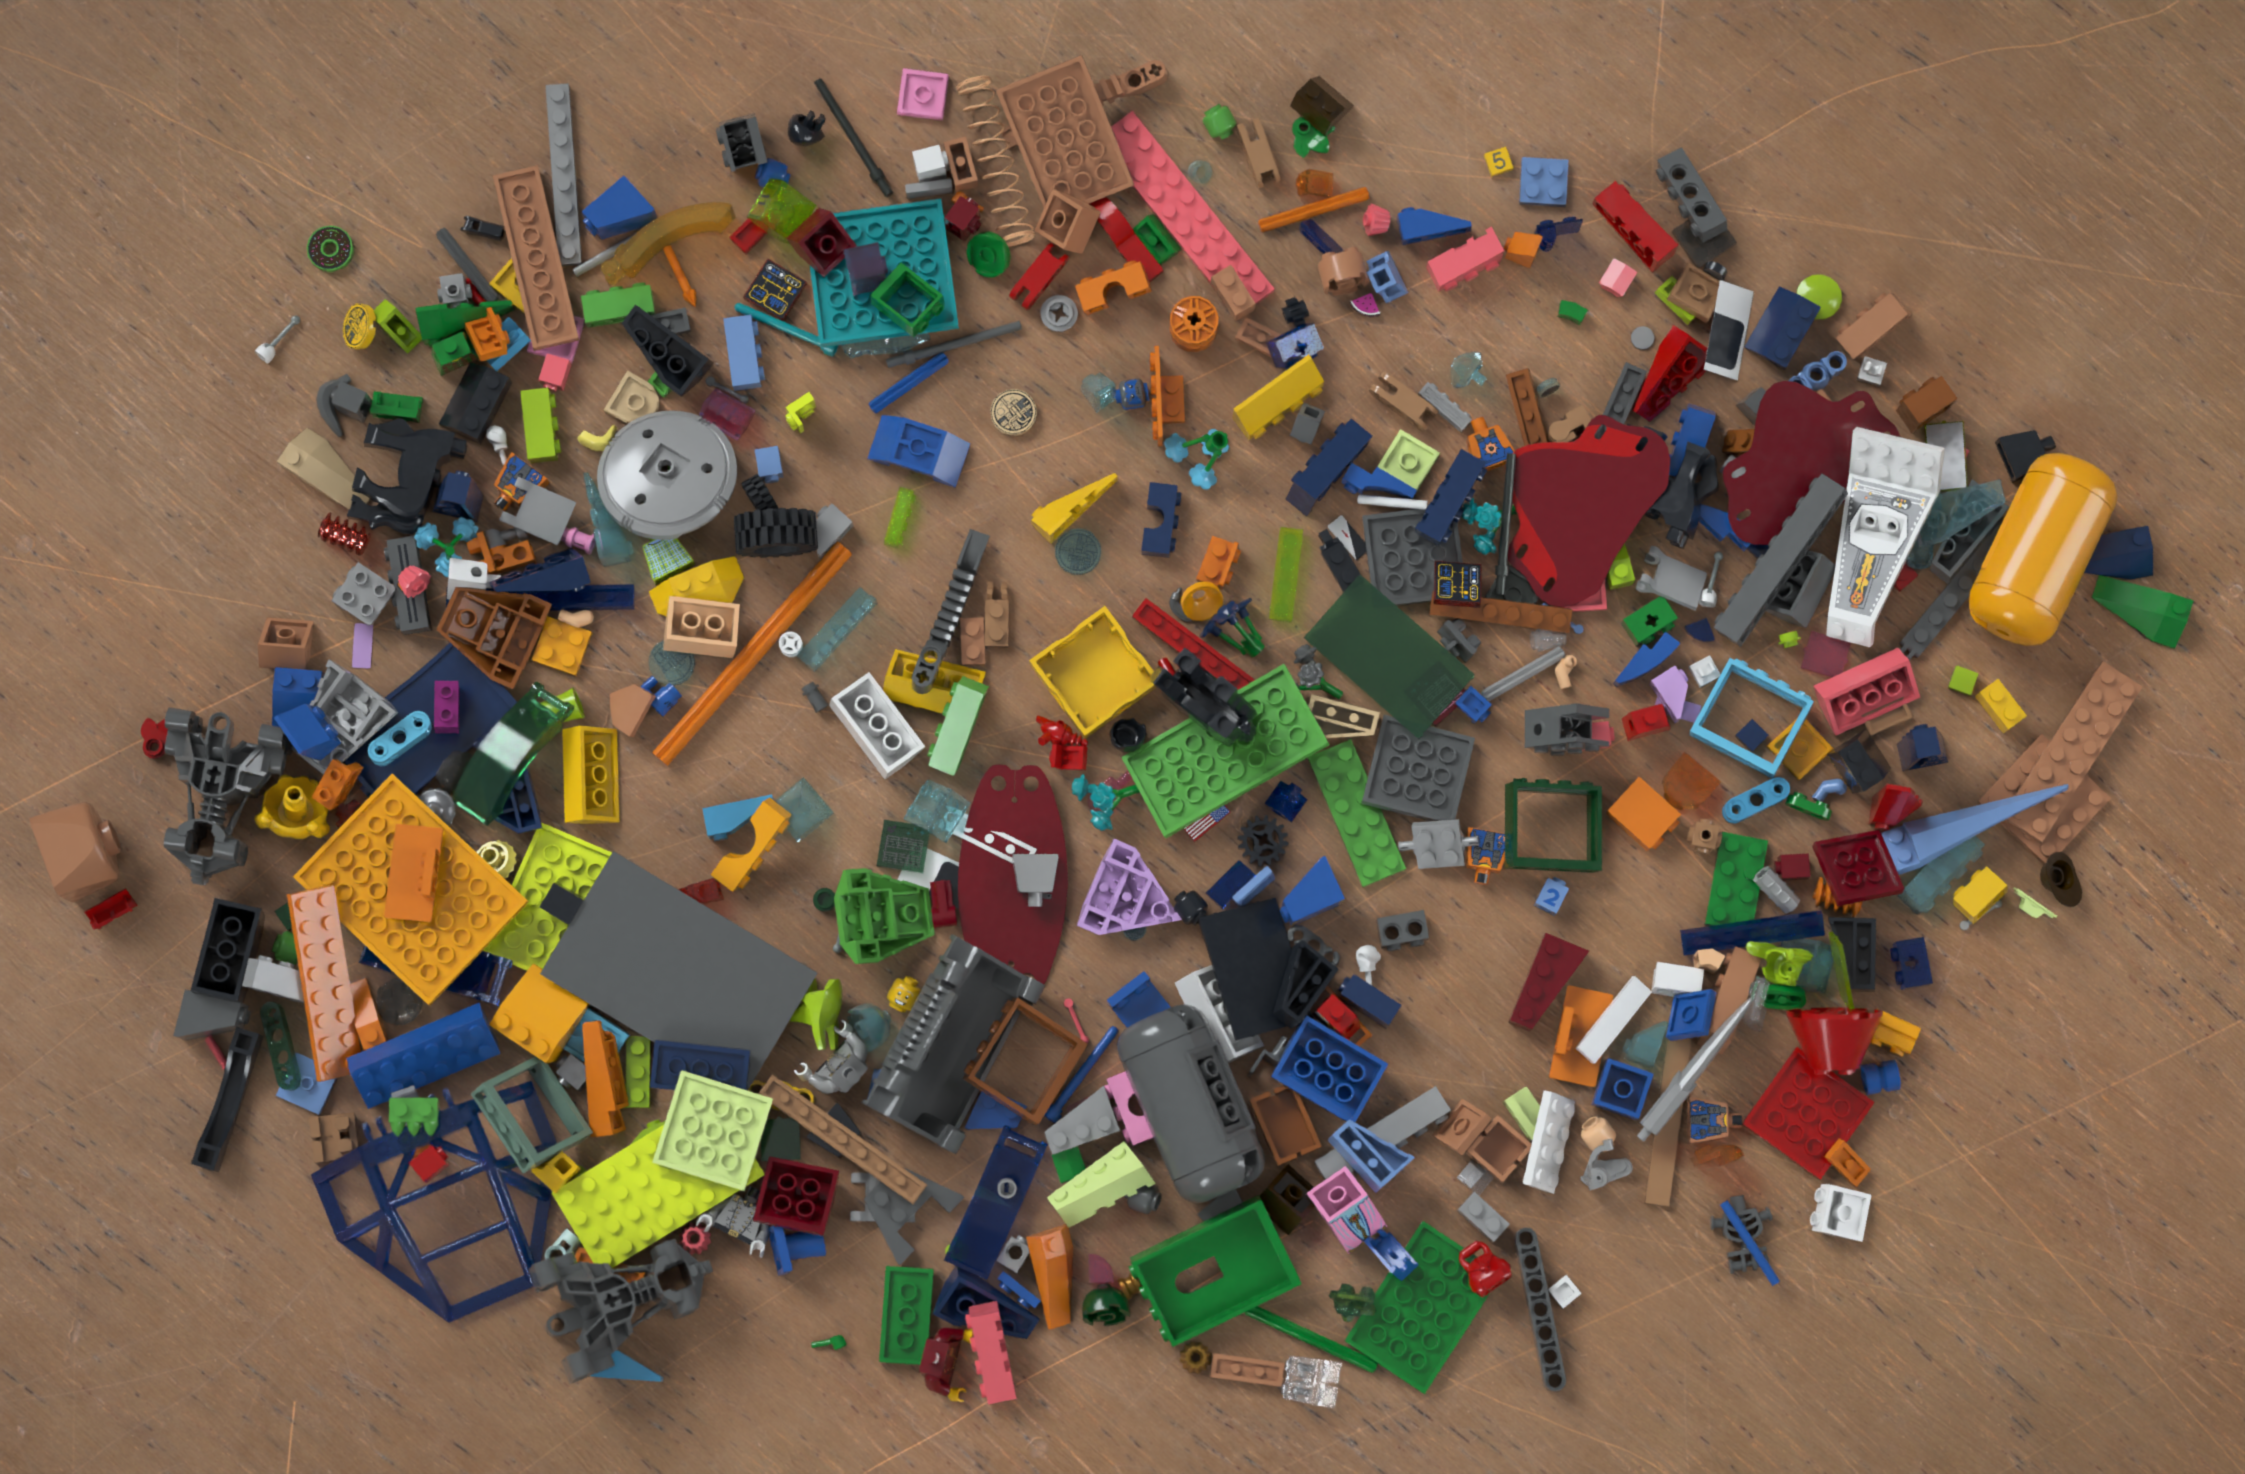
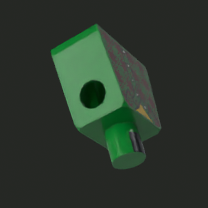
M464 332L455 334L432 345L431 355L441 376L468 365L470 362L479 360L469 336Z

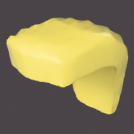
M612 425L602 437L595 436L584 430L577 440L580 444L591 450L604 451L605 447L610 445L609 441L612 442V438L615 437L617 427Z

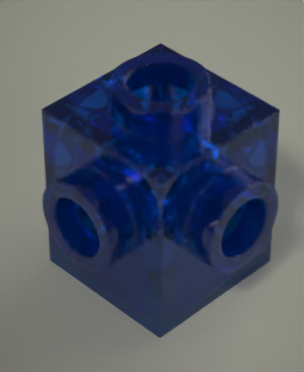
M1280 781L1264 804L1276 815L1292 823L1307 802V799L1301 794L1303 790L1296 784L1291 782L1288 785Z

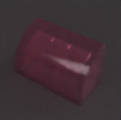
M715 388L704 401L699 416L706 419V422L710 421V424H715L724 434L738 441L748 428L756 410Z
M1088 1254L1089 1283H1114L1113 1272L1109 1263L1101 1256Z

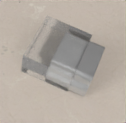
M1473 1160L1457 1176L1465 1186L1477 1195H1480L1494 1179L1491 1174Z

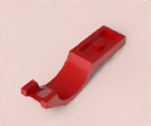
M1107 197L1089 203V205L1101 212L1097 222L1106 231L1117 251L1126 262H1141L1144 265L1149 283L1164 272L1163 268L1134 233L1122 213Z

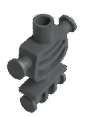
M1744 1195L1730 1197L1731 1206L1746 1229L1750 1230L1757 1226L1756 1232L1751 1236L1755 1239L1763 1230L1762 1221L1767 1219L1773 1220L1769 1207H1765V1210L1758 1212L1756 1208L1746 1210ZM1723 1213L1722 1218L1711 1216L1710 1230L1722 1228L1723 1236L1727 1240L1740 1243L1741 1245L1740 1251L1726 1253L1727 1257L1739 1256L1740 1259L1733 1262L1731 1259L1728 1260L1730 1274L1738 1270L1747 1272L1746 1267L1752 1266L1753 1271L1757 1270V1267L1760 1266L1741 1237L1735 1238L1729 1234L1728 1231H1737L1734 1227L1727 1225L1730 1220L1726 1214ZM1752 1218L1755 1219L1751 1225L1746 1226V1221ZM1766 1246L1759 1247L1761 1252L1767 1251ZM1750 1254L1751 1261H1745L1744 1255ZM1764 1254V1257L1769 1263L1767 1254Z

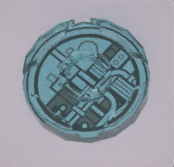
M1082 528L1071 529L1058 539L1055 546V558L1058 565L1065 572L1072 575H1084L1091 572L1098 565L1101 558V545L1092 532Z
M663 640L656 644L650 652L649 670L654 678L662 684L680 685L687 681L694 673L696 665L695 655L692 653L663 650Z

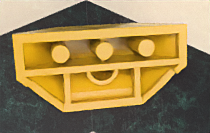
M733 556L707 562L668 578L650 590L649 594L657 613L667 616L670 596L733 603L744 580V576L736 557Z

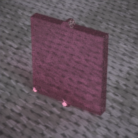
M1811 631L1807 647L1803 649L1805 654L1801 668L1829 677L1841 674L1844 665L1848 662L1847 655L1851 642Z

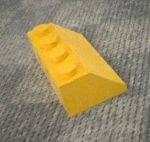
M1308 354L1233 408L1232 419L1248 440L1253 437L1255 439L1260 438L1267 432L1265 428L1272 423L1276 426L1286 418L1284 415L1290 410L1293 412L1297 411L1302 407L1304 400L1308 397L1313 399L1323 391L1324 380L1310 355Z
M895 649L885 675L883 691L893 702H900L916 708L943 713L946 703H951L953 698L949 694L954 682L958 683L962 676H965L983 684L986 672L942 661L932 689L926 694H918L912 688V674L919 655ZM926 657L924 660L928 663H934L937 659ZM922 678L921 681H919V683L923 684L924 680L926 681V678Z
M590 726L562 729L565 823H618L617 729Z

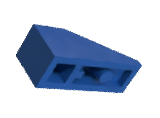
M1414 207L1402 209L1401 213L1397 215L1402 245L1467 233L1472 228L1471 221L1424 209L1415 210Z

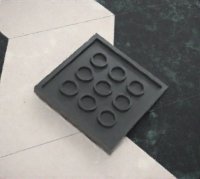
M1413 509L1362 516L1374 609L1431 602L1432 590L1436 591V562L1463 564L1458 523L1453 521L1449 528L1453 531L1446 543L1441 542L1440 546L1415 533V528L1418 522H1421L1425 510Z
M1384 715L1361 804L1427 821L1455 820L1475 738Z

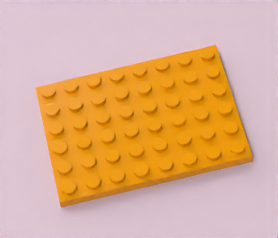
M393 774L379 786L293 876L306 890L334 885L340 922L429 1006L529 902ZM396 824L443 829L433 917L430 923L384 917Z

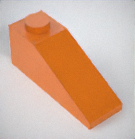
M367 978L351 983L350 988L355 1013L353 1020L365 1051L388 1041L389 1038Z

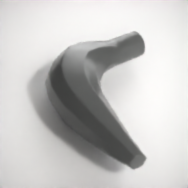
M348 374L325 382L320 386L316 397L317 407L322 418L338 437L344 434L335 407L331 403V393L335 386L339 387L341 381L347 384L352 382Z

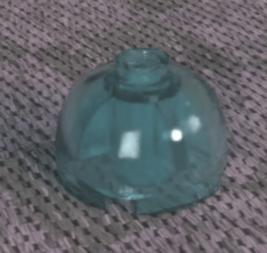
M864 1003L848 1010L847 1013H851V1015L847 1017V1022L853 1028L852 1033L861 1038L868 1052L879 1048L887 1041L891 1030V1017L886 1010H882L872 1003Z

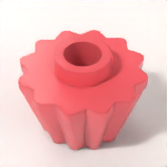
M1375 204L1369 205L1363 216L1365 233L1368 236L1386 233L1390 225V212Z
M410 565L401 571L398 581L404 594L408 598L411 596L414 598L427 588L431 576L428 572Z
M689 1223L688 1226L683 1227V1232L679 1234L681 1238L679 1244L683 1246L684 1250L689 1251L691 1255L694 1253L701 1254L702 1251L708 1249L707 1245L711 1243L709 1239L711 1233L704 1232L706 1226H702L700 1223L698 1226ZM693 1234L699 1235L700 1239L697 1243L691 1241Z

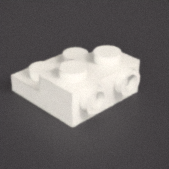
M1821 1184V1187L1816 1190L1814 1196L1817 1202L1816 1211L1810 1216V1224L1813 1225L1812 1231L1862 1242L1871 1195L1830 1184Z

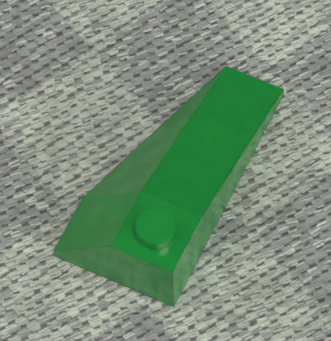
M509 300L482 302L479 304V307H474V305L468 303H460L456 308H448L447 304L417 307L416 315L422 341L425 345L432 347L435 343L460 332L467 333L465 323L487 317L486 308L491 307L495 315L498 314L502 317L514 311V305Z
M2098 575L2091 597L2110 612L2117 614L2125 620L2132 628H2136L2151 642L2175 649L2194 602L2169 592Z

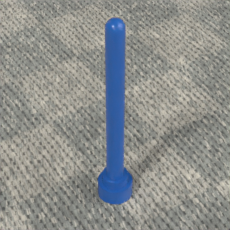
M1112 1026L1109 1028L1054 1104L1051 1103L1044 1115L1051 1122L1057 1123L1062 1117L1060 1114L1063 1112L1061 1109L1118 1033L1117 1027Z

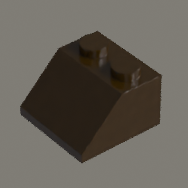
M1320 76L1311 78L1296 92L1290 104L1291 108L1324 136L1354 106Z
M1288 1164L1261 1193L1260 1198L1270 1219L1289 1235L1315 1206L1307 1195V1192L1315 1187Z

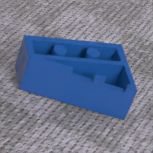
M1688 403L1686 410H1682L1679 418V423H1682L1679 432L1675 431L1671 442L1674 448L1672 454H1669V475L1676 477L1685 456L1687 442L1705 448L1716 417L1715 411Z

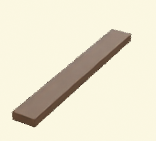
M1692 1038L1674 1041L1667 1039L1659 1098L1668 1088L1675 1074L1679 1070L1682 1072L1688 1064ZM1683 1103L1659 1134L1653 1137L1645 1196L1646 1204L1669 1207Z
M773 1074L758 1093L773 1098L772 1104L911 1204H915L927 1187V1184Z

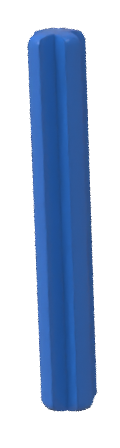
M940 352L869 402L871 410L874 413H878L949 363L947 356Z

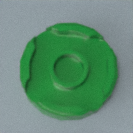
M991 231L981 232L975 235L967 245L968 262L974 266L975 271L979 275L987 278L996 277L1008 268L1011 259L1010 250L1005 240L998 234Z

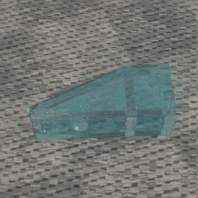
M1090 374L1082 380L1081 391L1096 413L1116 400V385L1103 374Z

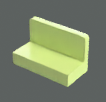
M1524 1087L1503 1101V1104L1530 1142L1533 1140L1540 1105L1529 1089Z

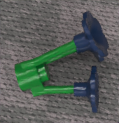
M1247 598L1238 604L1231 601L1227 605L1220 607L1218 613L1212 616L1199 636L1204 638L1210 633L1215 637L1219 636L1237 648L1243 655L1247 653L1251 658L1258 655L1265 647L1261 641L1262 637L1248 617L1250 614L1246 606L1252 601V598ZM1236 612H1238L1241 619L1245 620L1251 633L1248 634L1237 622ZM1228 621L1230 625H1234L1244 637L1241 640L1242 646L1222 633V629L1216 626V622L1219 625H1223Z

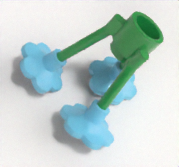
M1211 429L1208 434L1187 442L1184 438H1180L1177 433H1174L1164 441L1166 447L1165 454L1168 458H1172L1174 462L1179 463L1188 456L1187 448L1189 446L1202 443V452L1205 455H1211L1212 458L1207 466L1200 463L1196 464L1195 468L1190 469L1189 476L1192 478L1191 482L1193 485L1201 486L1202 489L1208 490L1211 485H1215L1217 482L1212 466L1222 453L1228 451V435L1216 429Z

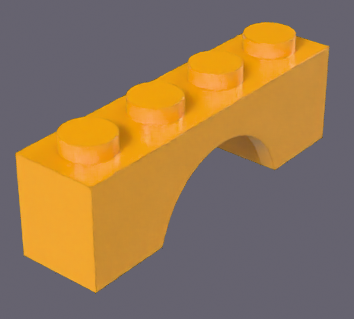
M768 798L764 800L750 819L756 833L755 844L752 850L747 854H734L730 852L723 856L711 873V876L732 892L739 888L743 889L751 879L749 877L751 871H756L764 860L761 857L766 851L769 853L776 845V836L779 833L783 834L789 827L790 822L788 820L792 814L773 799Z

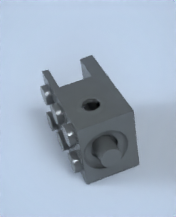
M755 113L719 122L716 134L719 145L724 144L725 150L722 151L725 168L730 167L732 172L738 168L753 164L767 163Z
M1575 703L1525 710V748L1534 749V753L1545 754L1549 751L1551 756H1564L1567 751L1569 754H1581L1583 749L1588 752H1597L1599 747L1609 746V741L1592 739V720L1609 718V709Z

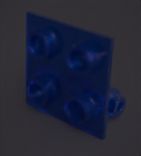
M1567 217L1562 222L1554 223L1553 220L1540 222V225H1536L1534 234L1543 236L1540 249L1544 252L1552 250L1557 235L1578 233L1583 219Z

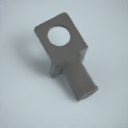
M1280 1037L1272 1053L1263 1049L1247 1075L1249 1078L1262 1059L1276 1068L1286 1048L1283 1045L1287 1037Z

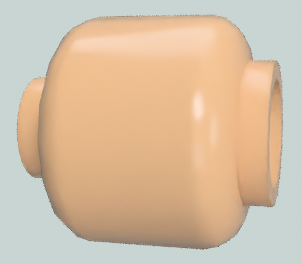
M1594 1116L1582 1125L1581 1137L1590 1150L1594 1151L1595 1148L1604 1144L1603 1140L1612 1139L1614 1142L1616 1132L1605 1118Z

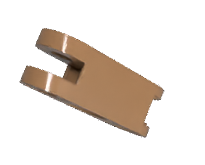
M1259 118L1251 120L1256 137L1249 139L1243 123L1237 124L1236 129L1258 189L1263 188V178L1272 176L1276 183L1281 182L1262 124Z
M1383 371L1378 379L1390 389L1386 392L1381 387L1372 384L1369 392L1421 431H1425L1427 425L1421 417L1424 413L1435 417L1438 414V410L1392 375Z

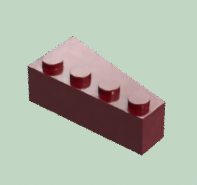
M1545 933L1508 1023L1531 1031L1589 953V950Z

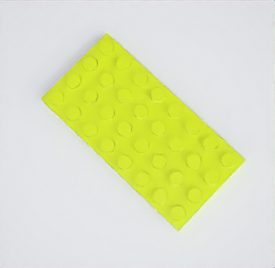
M662 1125L568 1182L556 1194L552 1192V1195L592 1262L596 1264L608 1263L612 1269L737 1193L740 1189L653 1163L664 1127ZM756 1158L746 1186L765 1175Z

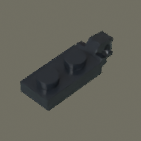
M1327 529L1320 532L1318 536L1323 543L1319 547L1321 556L1342 592L1345 594L1363 584L1365 581L1342 541L1340 542L1338 537L1333 539Z

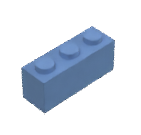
M751 315L723 318L734 391L761 388V380H765L763 366L759 367L758 358L762 357L761 345L756 344L755 335H759L757 321H753Z

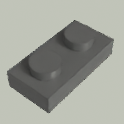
M686 307L651 315L676 335L691 332Z

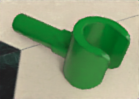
M837 1335L826 1340L811 1342V1347L817 1348L832 1344L834 1350H838L847 1344L842 1335Z

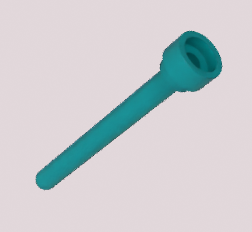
M737 303L734 306L735 311L741 314L751 315L755 320L820 347L819 336L744 304ZM839 345L821 347L820 350L824 351V354L833 357Z

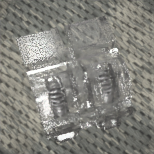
M1289 1356V1360H1286L1284 1368L1287 1372L1286 1381L1281 1387L1283 1399L1335 1409L1338 1387L1328 1386V1382L1339 1384L1342 1362Z

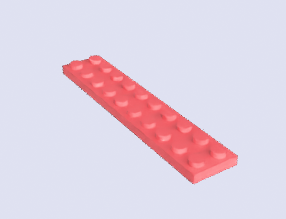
M1131 111L1111 126L1134 182L1133 188L1208 282L1211 284V276L1232 265L1256 304L1274 292L1275 288L1135 113Z

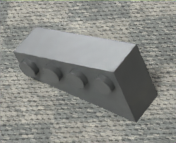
M1972 479L1933 559L1930 571L1949 584L2005 518L2009 506Z

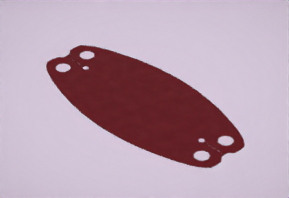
M992 765L980 781L966 821L965 828L973 830L970 833L964 831V834L1010 857L1013 854H1029L1030 851L991 831L1006 833L1036 848L1035 854H1058L1053 891L1046 893L1053 894L1052 901L1042 900V907H1028V893H1018L1013 863L962 839L958 870V899L964 941L983 950L1006 965L1013 961V969L1022 974L1030 973L1034 976L1035 980L1045 984L1060 942L1067 902L1068 868L1062 823L1052 788L1041 768L1036 765H1026L1020 770H1011L1007 765ZM996 776H1002L1006 780V786L1001 791H996L991 786V781ZM1032 776L1038 780L1039 785L1035 791H1027L1024 788V780L1027 777ZM1014 788L1015 797L1018 799L1016 803H1013L1011 800L1014 797ZM987 834H992L994 836V841L992 843H987L985 841V836ZM1009 844L1015 847V852L1012 854L1006 852V847Z

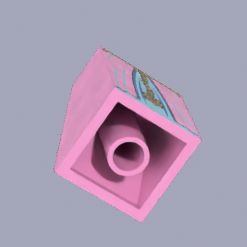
M1346 1166L1307 1192V1195L1348 1254L1364 1244L1368 1237L1372 1238L1378 1234V1229L1388 1227L1367 1193Z

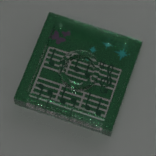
M884 819L876 866L923 874L931 827Z

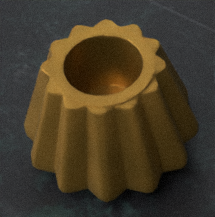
M1194 1341L1190 1345H1184V1350L1180 1351L1181 1358L1179 1359L1183 1363V1369H1188L1189 1373L1196 1372L1197 1374H1200L1202 1370L1206 1371L1207 1365L1211 1364L1210 1357L1212 1356L1208 1351V1346H1203L1202 1342L1195 1343ZM1193 1353H1198L1200 1355V1360L1198 1362H1193L1191 1360V1355Z

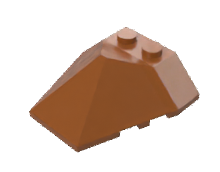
M455 587L436 630L492 681L514 690L543 630L552 604L531 594Z

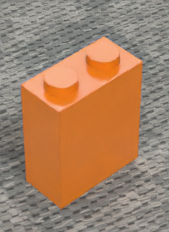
M1640 777L1631 784L1605 813L1646 851L1651 847L1654 850L1657 849L1665 840L1661 836L1667 830L1671 833L1680 822L1677 819L1681 815Z

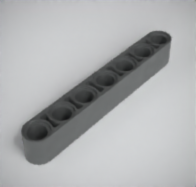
M1522 1228L1515 1233L1514 1244L1542 1382L1547 1390L1559 1391L1566 1384V1376L1539 1243L1533 1229ZM1522 1232H1527L1531 1235L1532 1241L1529 1245H1523L1520 1242L1519 1236ZM1526 1256H1533L1536 1259L1534 1269H1528L1525 1266L1524 1259ZM1532 1279H1536L1541 1283V1290L1537 1293L1529 1289V1282ZM1536 1303L1545 1305L1546 1313L1543 1316H1537L1534 1313ZM1543 1326L1548 1327L1551 1331V1336L1548 1340H1543L1539 1337L1538 1331ZM1547 1350L1553 1351L1556 1355V1359L1552 1364L1546 1363L1543 1359L1544 1352ZM1551 1374H1557L1560 1377V1385L1556 1388L1551 1387L1548 1383V1378Z

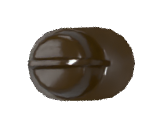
M2063 852L2051 854L2041 868V883L2045 889L2053 893L2056 900L2062 905L2074 907L2082 899V889L2073 862Z

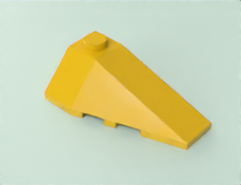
M1113 473L1047 504L1044 508L1042 506L1038 507L1031 515L1033 517L1031 525L1051 544L1118 481V476Z

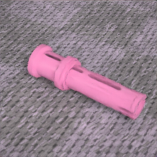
M566 527L560 540L565 542L567 547H577L585 550V553L590 555L596 544L597 535H588L580 532L576 527L571 529Z

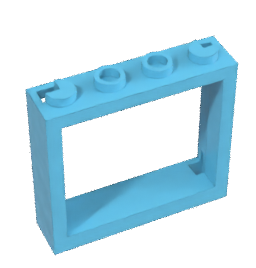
M1729 658L1693 724L1689 736L1770 778H1774L1813 707L1814 701L1803 691H1798L1797 693L1789 689L1790 685L1782 680H1777L1776 682L1768 678L1769 674L1763 670L1757 669L1755 671L1749 668L1748 663L1745 661ZM1732 672L1803 708L1773 763L1702 727Z

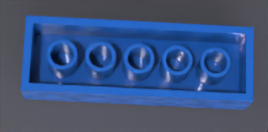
M480 1003L348 1057L349 1072L367 1108L370 1109L389 1101V1098H392L391 1093L412 1085H414L415 1089H418L501 1054L497 1038L489 1025L490 1023Z

